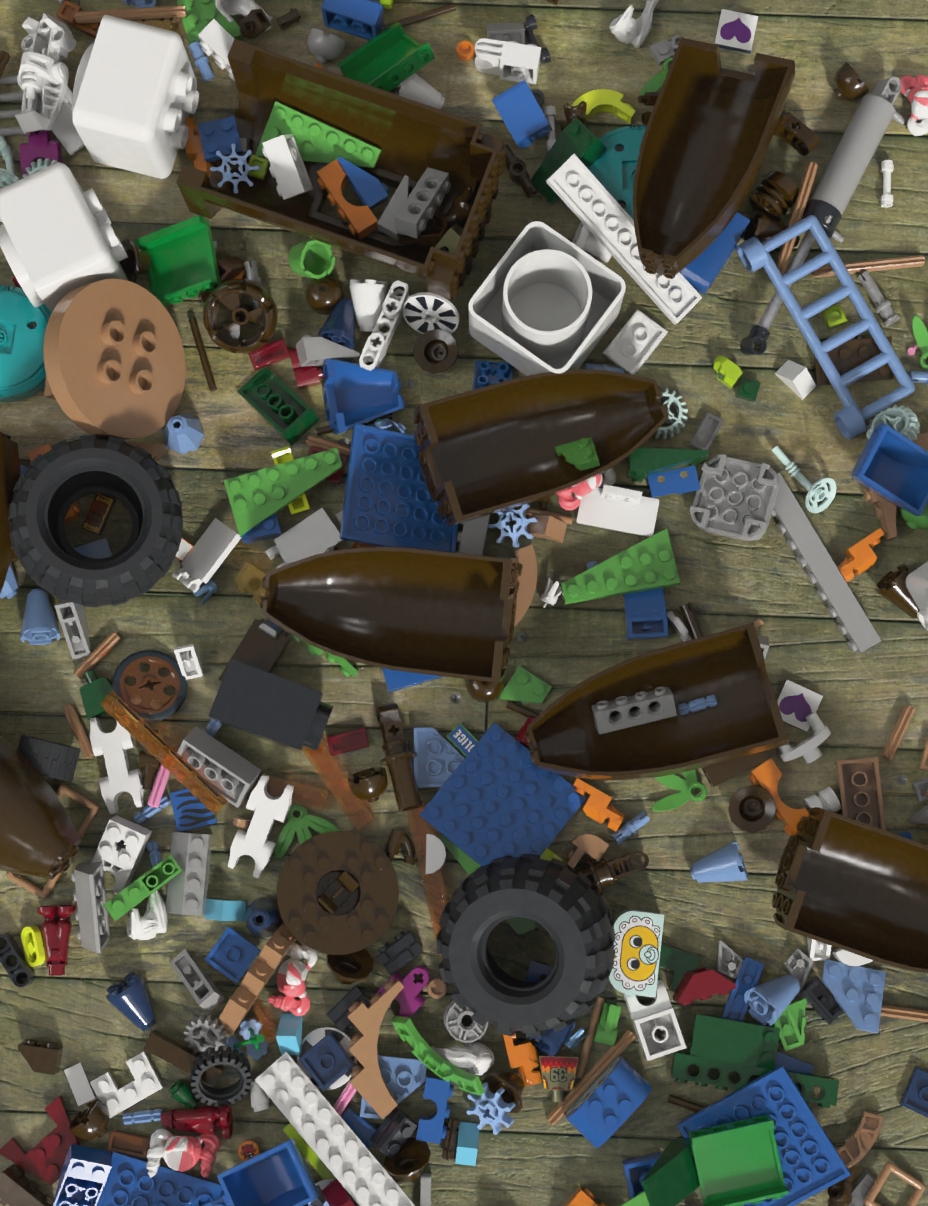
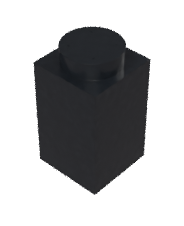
M230 659L208 716L213 721L301 753L303 747L317 751L334 706L322 702L323 693Z

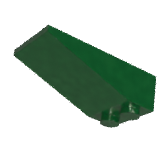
M575 118L561 132L533 175L531 182L553 205L560 197L546 183V180L571 155L575 154L588 169L607 149L597 136L580 120Z
M266 366L237 391L291 446L319 421L312 408Z
M637 448L627 457V479H631L632 482H642L643 479H648L647 476L702 464L709 456L710 450Z
M695 1013L689 1055L752 1067L775 1069L780 1028L774 1024L769 1026L770 1024L762 1025L757 1021Z
M689 1138L673 1139L641 1182L650 1206H676L699 1187Z

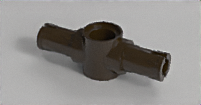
M505 144V162L510 179L522 187L527 198L532 197V195L534 196L538 190L529 179L530 175L526 171L525 162L515 157L509 145ZM514 169H521L522 172H521V173H515L513 170H514Z
M147 730L145 747L139 753V768H142L143 771L142 789L152 790L155 782V772L159 769L162 761V752L157 748L158 741ZM152 730L158 736V730Z
M853 1165L849 1168L850 1176L828 1187L829 1198L827 1206H848L852 1202V1182L859 1168ZM843 1191L842 1195L837 1197L838 1193Z

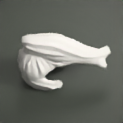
M215 0L218 11L231 23H233L234 19L230 15L238 14L246 17L251 10L262 9L253 0ZM263 10V12L265 13L266 17L270 22L273 19V17L266 14V12Z
M647 0L646 6L638 19L632 17L634 8L633 5H629L624 14L619 15L618 18L611 22L609 26L611 33L620 42L625 44L631 43L635 48H639L651 30L653 11L659 0Z
M158 890L148 896L147 910L143 917H140L138 908L130 910L127 920V935L133 940H149L154 938L156 933L167 932L166 905Z
M480 1042L465 1043L464 1045L466 1046L463 1048L460 1046L450 1048L431 1047L451 1064L478 1076L483 1075L494 1064L493 1052L489 1047Z

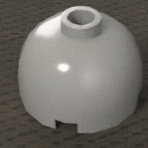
M311 28L307 43L308 49L315 55V60L325 63L326 60H336L342 54L346 42L333 34H326L322 30Z

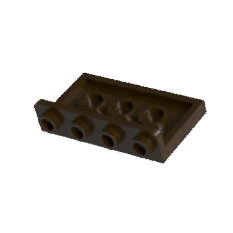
M857 335L854 339L848 340L827 352L840 376L881 353L874 339L866 338V335ZM886 336L892 346V336ZM821 338L819 340L820 342H823L828 338ZM814 355L816 386L832 385ZM888 363L855 382L894 379V374Z

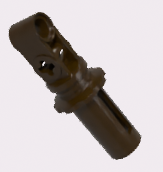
M785 103L774 135L779 136L785 143L797 150L799 154L806 156L820 144V137L815 131H812L803 124L801 120L794 117L793 113L787 112L785 110Z
M394 703L376 707V716L384 742L382 751L386 755L385 758L380 760V764L389 768L398 811L404 812L422 806L411 762L414 757H417V753L409 751V741L405 740L398 705ZM390 729L392 732H396L395 736H393V733H389Z
M641 851L619 856L609 860V862L603 858L600 859V862L594 864L588 858L586 859L588 866L573 871V873L578 875L581 872L585 877L592 875L593 881H591L590 888L594 891L597 890L602 895V887L614 885V880L645 869L649 864V858L647 854ZM636 855L644 857L645 861L642 866L634 864Z

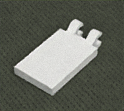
M321 508L274 540L276 546L269 548L265 552L270 560L279 554L285 562L276 567L280 568L289 563L324 553L327 548L334 545L337 546L344 540L340 539L339 531L323 508Z
M215 518L180 564L183 568L177 569L172 576L194 593L197 592L202 582L207 584L241 539L239 534Z

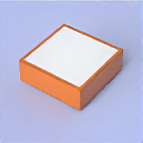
M182 538L179 551L175 557L183 562L194 546Z

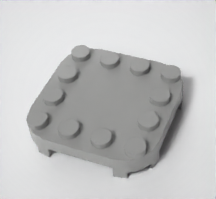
M718 454L717 457L704 463L701 468L703 471L699 482L701 490H697L693 506H690L692 520L699 529L708 533L743 541L759 540L766 532L779 491V477L770 465L766 463L759 464L730 458L725 454Z

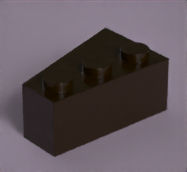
M12 1164L0 1173V1204L6 1206V1204L10 1206H52L54 1200L49 1195H44L39 1190V1185L25 1176V1172L21 1167Z

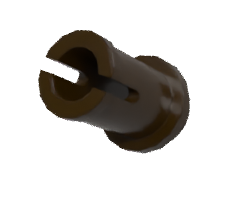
M291 8L290 12L276 20L283 30L294 22L298 23L301 16L296 8Z

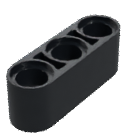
M8 933L0 934V939L5 938L7 941L5 948L0 946V962L10 979L17 987L31 985L35 980V973L32 967L27 964L25 956L14 937ZM11 955H15L17 958L15 966L10 963ZM22 972L26 973L28 976L26 983L22 982L20 979V974Z

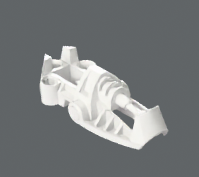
M43 13V18L39 22L28 17L22 24V27L29 35L21 43V47L25 52L21 57L17 82L24 92L22 112L16 114L15 117L24 135H30V132L52 129L61 109L69 78L68 68L62 62V59L67 58L68 52L72 51L76 45V40L73 38L69 27ZM40 92H43V115L36 112L37 98Z

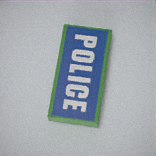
M461 723L446 736L465 757L478 742Z

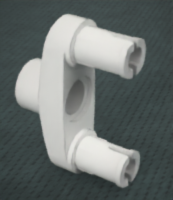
M812 712L805 717L812 727L814 735L794 747L790 745L777 747L780 751V757L784 762L803 756L808 764L822 756L818 746L829 737L831 731L827 726H824L816 712Z

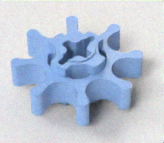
M231 144L232 153L230 156H224L219 150L216 151V155L222 158V165L220 167H211L210 170H218L223 174V180L218 183V187H222L225 181H231L234 184V193H238L237 185L240 181H246L249 186H253L254 183L248 179L247 173L250 170H259V166L252 167L247 164L246 159L252 154L251 150H248L244 156H239L235 151L236 144ZM228 161L233 165H239L238 170L242 176L237 172L231 173L232 168ZM225 165L227 166V172L224 170Z
M529 504L523 505L519 510L511 508L505 512H497L499 515L498 523L488 525L490 529L498 527L501 530V536L496 540L497 543H503L504 539L509 536L513 540L512 546L518 548V538L520 535L524 534L528 539H533L534 536L527 532V525L531 522H538V519H527L525 517V511L529 508ZM513 520H515L516 524L510 526V522H513Z
M485 1082L482 1085L485 1091L481 1096L472 1093L467 1096L476 1105H472L467 1110V1114L479 1116L480 1124L477 1126L479 1130L488 1123L493 1128V1134L497 1135L502 1130L500 1122L507 1128L514 1122V1119L509 1117L506 1111L510 1112L514 1108L515 1103H505L502 1100L501 1094L504 1092V1088L501 1087L494 1094L489 1090L488 1083Z

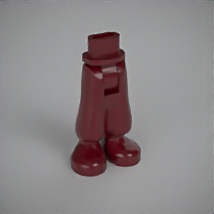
M56 905L37 907V913L45 917L42 923V934L49 976L65 975L72 929L69 916L75 912V905L57 906L58 922H56L55 918Z
M223 1105L221 1107L207 1106L198 1109H172L170 1112L161 1113L162 1126L170 1127L171 1130L176 1128L177 1131L213 1134L217 1129H220L225 1140H231L233 1134V1115H231L232 1107L230 1105Z

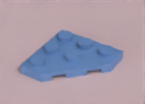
M414 728V752L417 753V757H414V775L417 787L441 788L465 758L434 728Z
M825 959L821 981L828 987L836 1002L852 1021L851 1023L857 1030L876 1034L879 1032L886 972L860 966H849L841 962Z
M377 1054L383 1078L392 1094L398 1100V1104L425 1082L427 1066L419 1059ZM362 1097L360 1117L381 1119Z

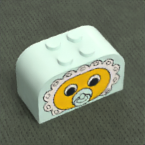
M633 909L623 910L613 918L616 937L614 941L615 959L608 981L621 993L655 998L664 914Z

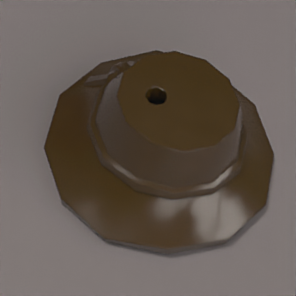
M125 239L121 244L128 258L119 262L128 281L135 283L139 275L149 271L150 256L147 251L140 249L133 241Z
M440 329L426 331L417 339L413 348L415 362L423 371L432 374L445 372L456 363L459 353L455 338L449 332Z
M754 785L740 788L731 797L728 807L731 822L740 830L750 833L765 830L773 821L777 809L773 796L765 788Z
M365 949L345 955H326L327 966L341 984L349 985L355 981L366 979L373 970V958Z
M505 1072L502 1075L498 1073L487 1074L482 1081L483 1084L487 1082L489 1090L494 1094L501 1087L504 1088V1092L501 1094L502 1100L505 1103L514 1102L515 1106L510 1113H519L523 1108L521 1098L525 1088L523 1080L513 1072Z
M416 1137L408 1138L393 1159L388 1156L385 1157L384 1167L387 1173L395 1177H401L406 1181L418 1179L423 1174L424 1167L429 1163L431 1152L427 1142L416 1140Z

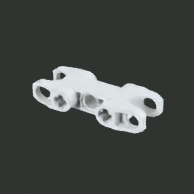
M398 280L392 284L384 300L383 309L373 332L368 337L359 359L361 368L371 371L375 367L380 368L382 366L390 341L403 318V305L409 297L408 284ZM398 286H401L405 289V291L401 289H397L394 291V289ZM384 326L390 328V330L386 333H382L380 331V329Z
M123 711L116 712L117 726L111 733H105L102 730L98 718H90V741L95 757L104 755L108 776L99 778L102 797L110 814L118 813L117 800L124 792H129L132 795L136 808L144 807L140 769L130 770L126 749L134 748L135 741L133 731Z
M267 774L261 776L258 784L250 794L246 809L254 811V815L247 832L238 829L230 848L228 867L233 869L241 855L251 856L255 860L253 877L256 878L261 876L265 866L271 860L276 843L269 841L268 837L275 820L284 823L292 804L294 785L289 783L281 797L271 796L267 792L269 775Z

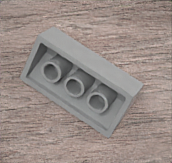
M197 726L183 739L177 753L193 769V772L185 768L176 758L173 761V765L198 782L200 781L195 776L199 775L219 796L237 808L252 789L262 771Z
M172 832L170 854L183 871L168 881L167 913L195 916L205 915L212 834Z
M103 862L78 863L74 870H72V881L75 882L76 887L74 890V901H77L78 906L76 909V920L79 921L80 926L78 928V939L81 940L83 948L95 953H101L110 940L108 911L103 906L107 902Z

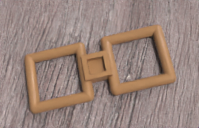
M60 784L55 791L59 800L65 794L90 809L77 831L82 839L100 810V806L68 786ZM7 872L6 877L40 898L46 899L62 873L56 875L52 880L49 878L43 889L24 878L19 879L15 877L11 872Z
M886 1162L865 1197L864 1204L866 1206H882L874 1201L890 1172L915 1187L905 1206H916L926 1189V1185L892 1162Z

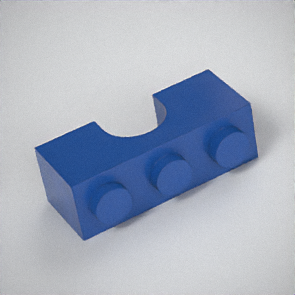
M427 1075L423 1098L433 1100L437 1105V1112L430 1117L420 1116L416 1140L440 1144L441 1138L445 1139L447 1126H443L444 1118H449L451 1106L447 1105L448 1097H452L454 1085L450 1084L451 1080L447 1082L439 1076Z

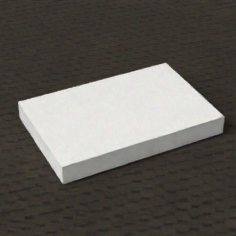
M637 309L602 355L619 368L625 369L627 374L635 375L668 331Z

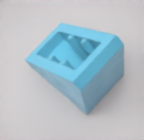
M207 898L205 919L245 921L247 901Z
M282 1013L276 1033L281 1055L285 1052L289 1055H302V1016Z
M460 1121L455 1164L476 1165L479 1129L477 1126L480 1123Z

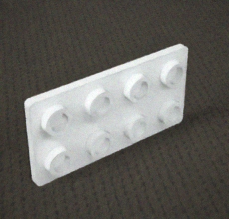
M67 86L61 109L51 130L69 155H72L84 147L85 144L73 125V93ZM43 92L38 93L36 110L41 115H43Z
M604 485L603 488H596L583 496L576 522L651 537L654 533L659 499L644 497L640 491Z

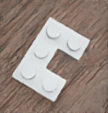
M146 1051L126 1061L135 1080L124 1087L118 1088L110 1071L90 1082L98 1099L108 1108L110 1118L164 1087Z

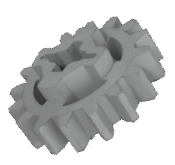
M201 1014L199 1018L195 1016L192 1021H189L184 1031V1034L187 1035L184 1040L190 1042L189 1048H195L194 1053L199 1051L202 1056V1052L207 1051L210 1053V1048L213 1047L215 1051H218L219 1046H223L224 1050L228 1031L223 1030L224 1024H218L219 1019L213 1021L211 1015L205 1018Z

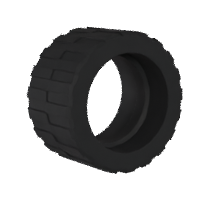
M21 735L18 750L42 776L73 781L81 751L80 748Z

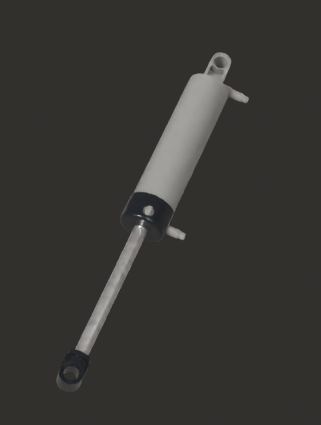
M890 77L879 81L872 94L862 98L813 194L807 201L802 219L809 215L816 216L828 238L832 237L840 243L844 241V237L836 231V228L891 120L894 119L901 125L905 123V119L893 107L901 90V81L897 77ZM810 229L805 231L806 234L785 274L802 265L815 241ZM777 290L758 325H753L748 337L743 338L740 343V350L746 356L761 355L766 351V341L770 336L768 329L783 302Z

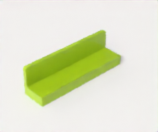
M289 1123L285 1126L283 1131L290 1139H295L300 1152L323 1180L336 1179L293 1125Z

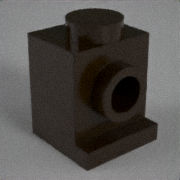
M262 9L251 10L239 22L241 34L246 38L248 37V39L257 38L271 26Z

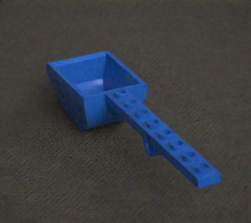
M879 424L873 430L850 476L897 507L914 516H920L928 502V452L888 425Z
M291 1138L219 1173L217 1177L225 1194L202 1206H303L317 1199L319 1191L295 1139Z

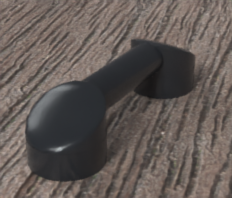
M531 14L525 20V33L529 43L539 47L533 30L537 29V22L534 15ZM547 47L541 49L540 62L543 64L551 62Z

